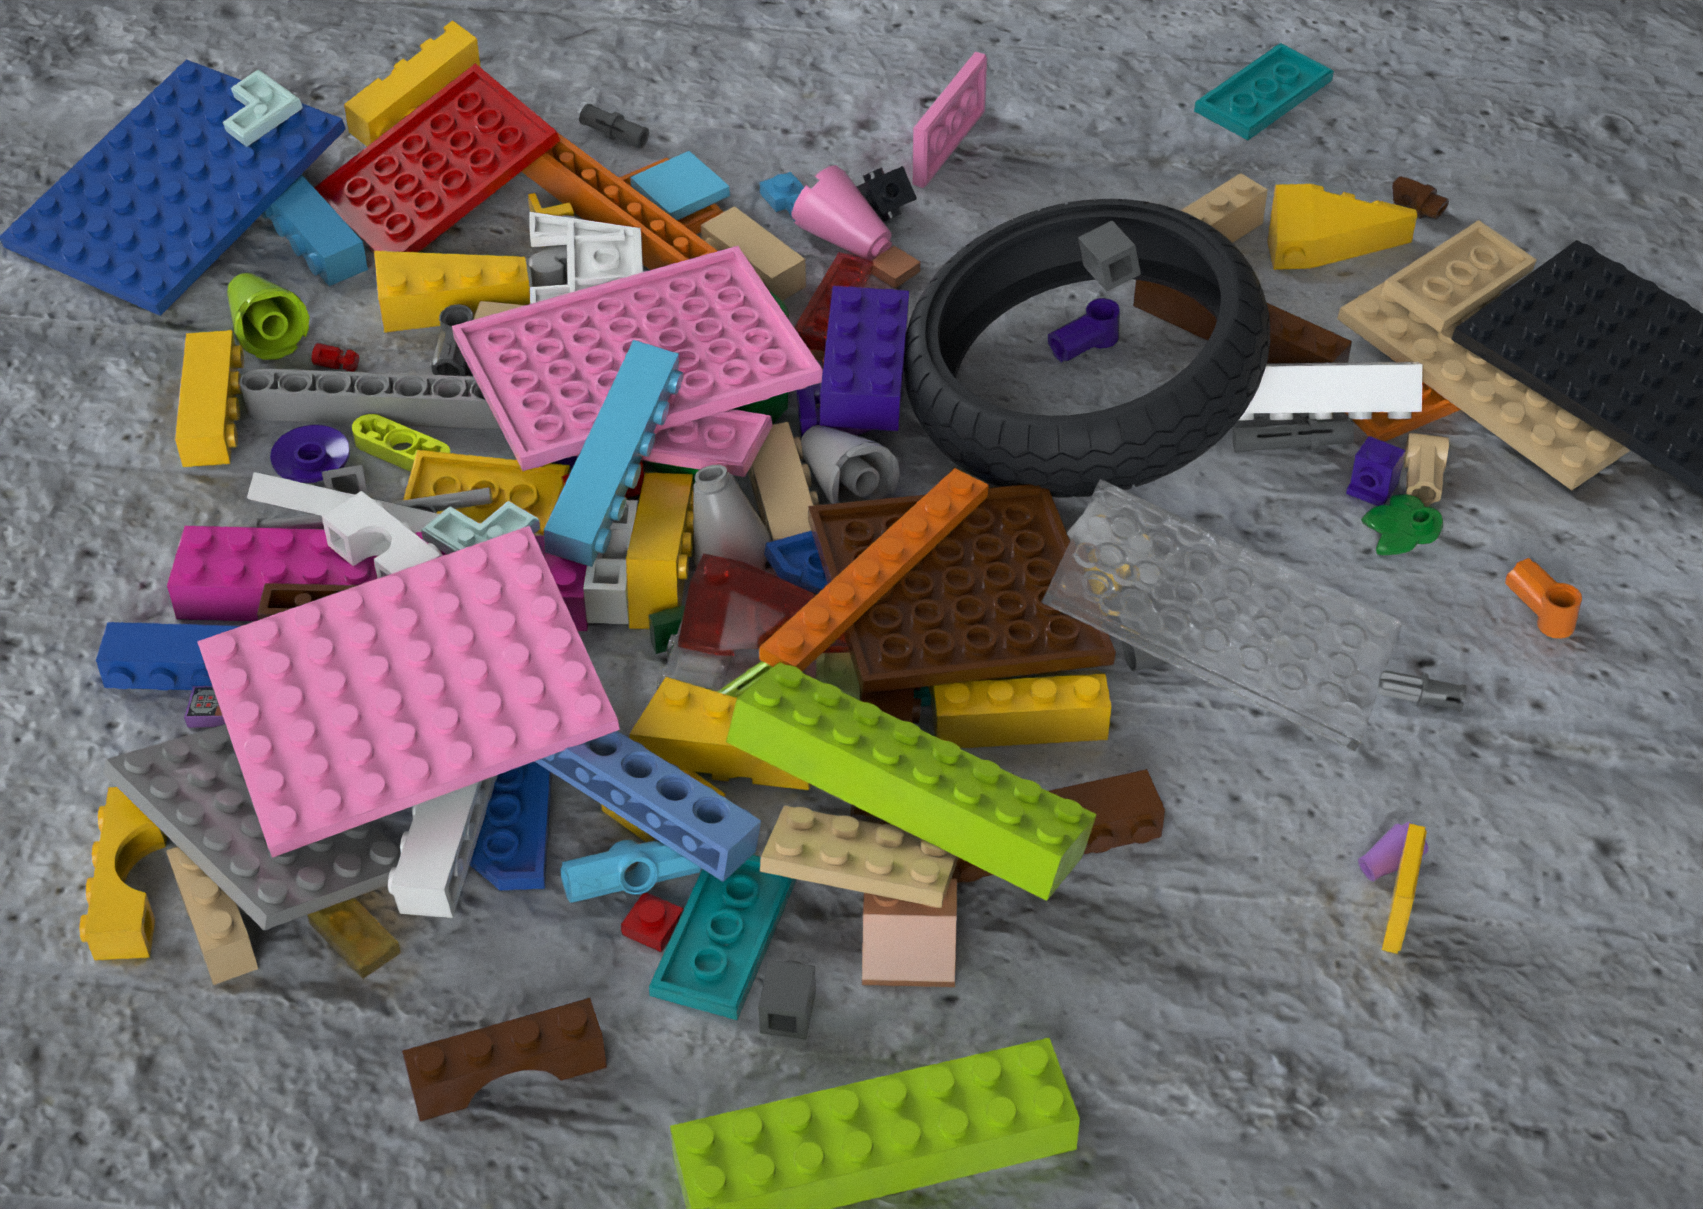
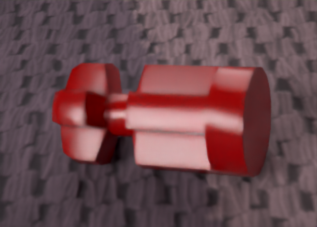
M317 343L312 350L311 360L313 365L339 369L343 364V369H346L347 372H355L360 357L353 350H347L344 355V351L340 350L339 347Z

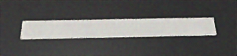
M254 472L247 498L322 516L354 496V494ZM380 501L387 507L392 516L401 523H408L415 532H422V528L440 515Z

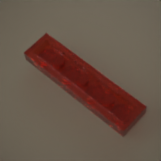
M838 252L794 327L808 349L825 352L833 286L864 288L872 274L874 261Z

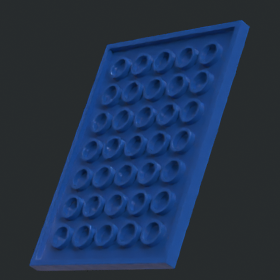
M186 59L45 194L37 199L26 212L14 221L0 235V241L6 249L161 316L346 130L342 118L301 103L303 109L246 147L226 132L223 125L226 119L245 107L243 103L234 98L231 90L234 85L242 80Z

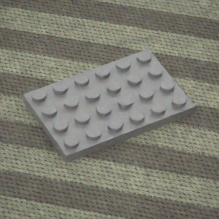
M226 724L105 760L103 774L263 930L387 886L390 870L398 865L401 856L400 849L370 822L272 858Z

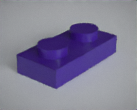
M820 383L796 390L801 438L809 428L820 425V408L815 406V404H820Z

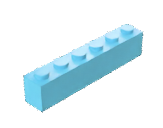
M633 340L544 528L545 553L592 567L598 553L604 554L611 540L612 531L610 527L613 520L619 521L626 506V497L624 496L628 487L635 488L641 472V465L639 463L643 456L649 457L655 442V433L653 432L657 424L662 426L666 421L670 406L668 402L670 395H677L680 390L683 372L679 371L678 353Z

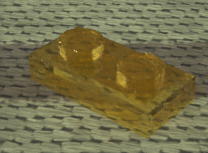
M355 898L307 915L309 924L362 979L401 953L399 942Z

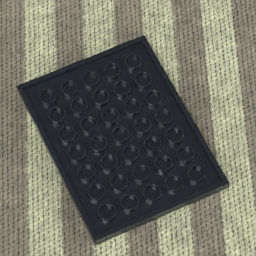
M1576 240L1455 327L1451 340L1703 495V313L1691 307L1688 302L1672 296L1660 289L1654 282L1641 278L1626 269L1623 264L1612 261L1595 251L1592 246Z

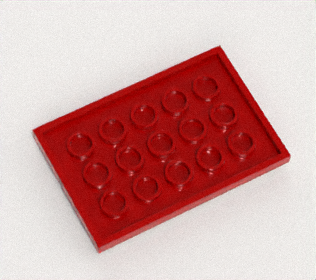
M475 63L314 188L373 253L374 251L418 253L561 140L554 128Z

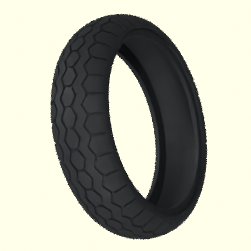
M1091 199L1068 202L1067 205L1062 203L1042 208L1040 211L1035 210L994 227L971 241L942 266L920 296L911 315L905 340L904 380L914 413L930 440L952 462L973 476L999 487L1026 484L1040 485V488L1049 489L1051 496L1056 498L1090 497L1102 495V492L1110 494L1131 489L1132 485L1138 487L1179 470L1208 451L1237 423L1253 400L1266 368L1270 348L1269 311L1259 279L1247 259L1227 237L1202 220L1178 209L1139 200L1095 199L1094 201ZM1110 221H1113L1136 246L1141 275L1133 278L1134 280L1152 282L1180 291L1203 305L1217 320L1215 329L1201 352L1174 378L1144 396L1104 410L1055 416L1016 412L984 401L968 391L956 380L962 360L970 346L1002 314L1021 302L1045 291L1077 282L1096 280L1084 267L1078 237Z

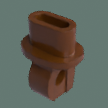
M1399 176L1393 182L1394 203L1399 206L1415 209L1419 219L1426 215L1437 220L1448 207L1449 199L1438 195L1437 189L1429 184L1424 185Z

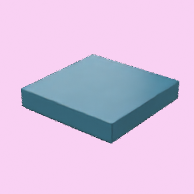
M690 151L630 177L632 188L676 220L730 196L729 185Z

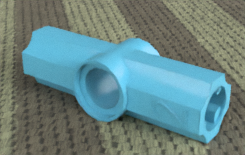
M622 840L615 843L607 852L564 861L560 868L562 884L570 903L619 891H625L632 895H641L648 892L657 882L699 873L701 867L658 840L641 844L633 840ZM638 862L633 870L625 872L631 864Z

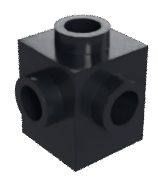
M903 166L884 173L882 167L863 175L865 183L856 186L883 222L902 214L899 207L917 199Z

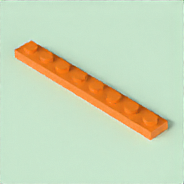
M954 468L760 646L759 660L772 667L781 662L785 665L797 667L803 672L987 498L989 485Z

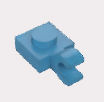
M792 172L779 174L771 179L759 182L760 194L775 212L786 209L791 216L794 203L804 189V186Z

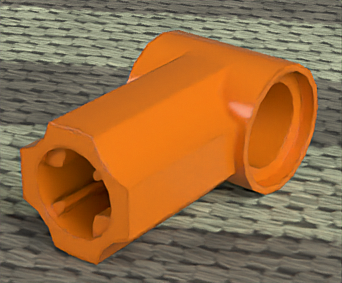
M1530 558L1517 562L1516 566L1507 573L1505 584L1538 615L1537 625L1539 630L1552 638L1562 639L1572 635L1576 627L1582 602L1580 591L1572 585L1557 583Z

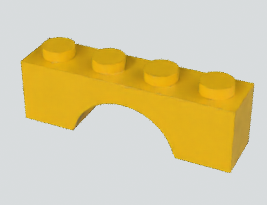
M108 787L105 806H100L98 810V826L101 834L100 840L94 841L92 845V862L95 870L94 877H89L86 881V900L89 907L88 913L80 918V938L83 943H88L94 960L150 958L155 917L147 894L127 886L125 880L130 870L139 860L154 851L166 847L167 835L117 787Z

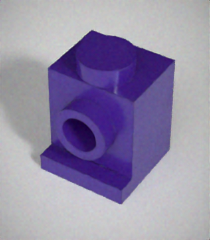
M1368 436L1355 455L1351 482L1347 487L1346 494L1375 506L1385 505L1399 484L1406 450Z

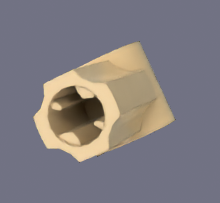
M1408 433L1404 456V468H1408L1406 494L1421 499L1424 506L1429 507L1430 504L1441 499L1443 473L1448 457L1449 437Z

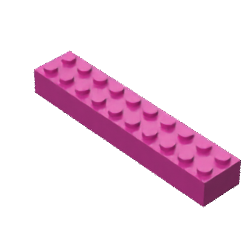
M184 526L167 588L176 619L255 622L258 621L257 612L265 583L361 585L377 579L374 558L377 556L368 557L352 566L328 546L324 529ZM415 532L423 540L422 532ZM534 535L577 631H587L589 623H587L583 590L587 565L545 553L544 536Z

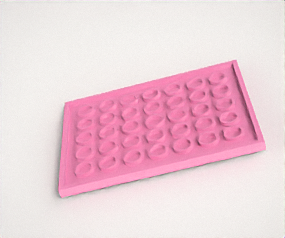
M739 246L452 326L454 339L522 471L542 467L548 463L572 456H579L633 340L678 353L679 371L683 372V380L678 394H671L668 402L670 406L666 421L662 426L657 424L653 433L750 403L767 400L787 392L801 390L822 382L823 369Z
M530 526L197 641L272 858L564 751L565 748L577 746L620 730L616 714Z

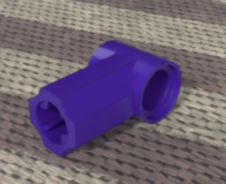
M1107 298L1092 300L1086 307V314L1049 333L1048 344L1053 351V355L1062 363L1075 358L1093 347L1103 349L1114 346L1119 340L1120 309L1118 304Z

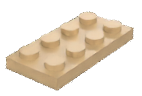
M1478 220L1386 279L1382 292L1441 333L1532 272L1537 259Z
M783 806L761 855L760 872L942 908L959 857L892 824L882 825L857 820L851 816H836L815 812L805 807Z

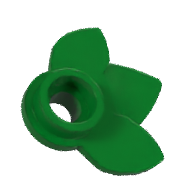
M1409 494L1392 495L1390 505L1374 507L1361 519L1362 524L1382 533L1376 547L1377 555H1397L1410 552L1417 544H1429L1435 541L1443 528L1441 513L1434 508L1425 507L1421 499Z

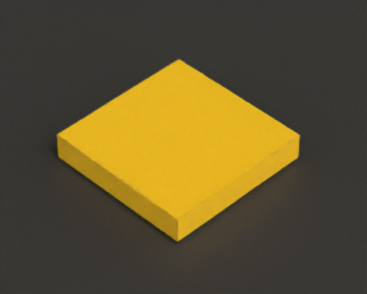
M1409 823L1395 880L1382 945L1383 951L1398 954V951H1401L1414 901L1427 834L1423 826Z

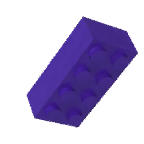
M833 286L820 391V426L899 431L905 340L908 329L909 291Z

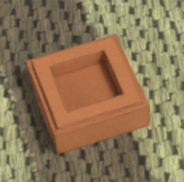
M892 246L869 262V273L895 289L920 272V261L896 246Z

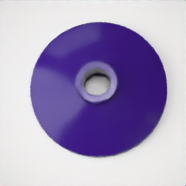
M306 425L283 434L274 443L270 452V460L274 471L282 478L301 483H314L323 480L322 471L344 468L350 457V446L347 438L340 431L332 427Z

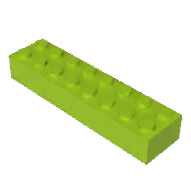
M781 662L777 663L736 699L726 740L727 743L1046 901L1083 857L1097 814L1084 809L1073 800L1064 799L1041 788L1034 781L1022 779L1001 769L999 765L992 761L980 759L960 749L953 742L941 740L926 733L911 722L899 720L881 711L874 704L862 702L843 693L834 685L820 682L804 674L797 667L785 665Z
M1048 1037L671 1125L670 1132L673 1159L686 1209H833L1077 1150L1080 1117L1051 1040Z

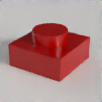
M645 892L639 897L621 923L622 935L662 952L670 941L684 908Z

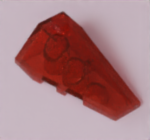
M703 553L690 581L678 647L717 656H734V650L759 649L760 651V646L813 599L816 594L746 562ZM844 634L836 639L835 643L831 644L823 653H849Z

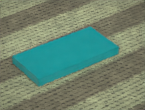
M1279 43L1195 101L1194 112L1248 141L1333 80L1334 71Z
M756 855L750 856L724 882L702 869L651 980L649 995L738 1020L797 879L760 872L761 857Z

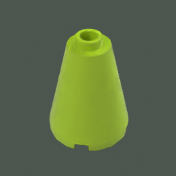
M251 273L239 274L230 281L227 288L228 302L235 337L238 343L242 345V348L262 360L280 359L293 353L298 348L296 344L302 336L306 337L309 331L310 317L302 300L293 292Z

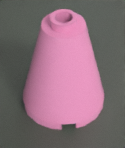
M837 165L829 166L815 175L820 181L812 189L806 185L794 203L791 216L799 228L865 260L872 261L892 246L890 230L846 172Z

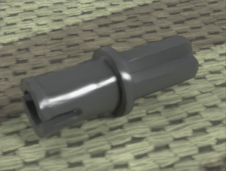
M1384 670L1380 674L1378 693L1381 695L1414 701L1417 707L1428 704L1461 712L1464 706L1461 700H1465L1466 685L1429 679V675L1423 673L1422 677Z

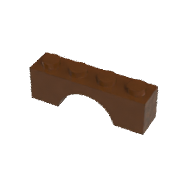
M591 998L402 1050L419 1121L467 1108L472 1097L483 1086L510 1073L527 1070L544 1071L562 1081L607 1068L603 1035Z

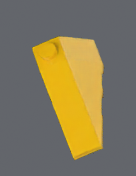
M1315 184L1275 185L1267 239L1273 270L1311 269L1412 243L1417 211L1379 200L1372 203L1355 199L1354 194L1343 192L1342 195L1326 192L1323 186Z

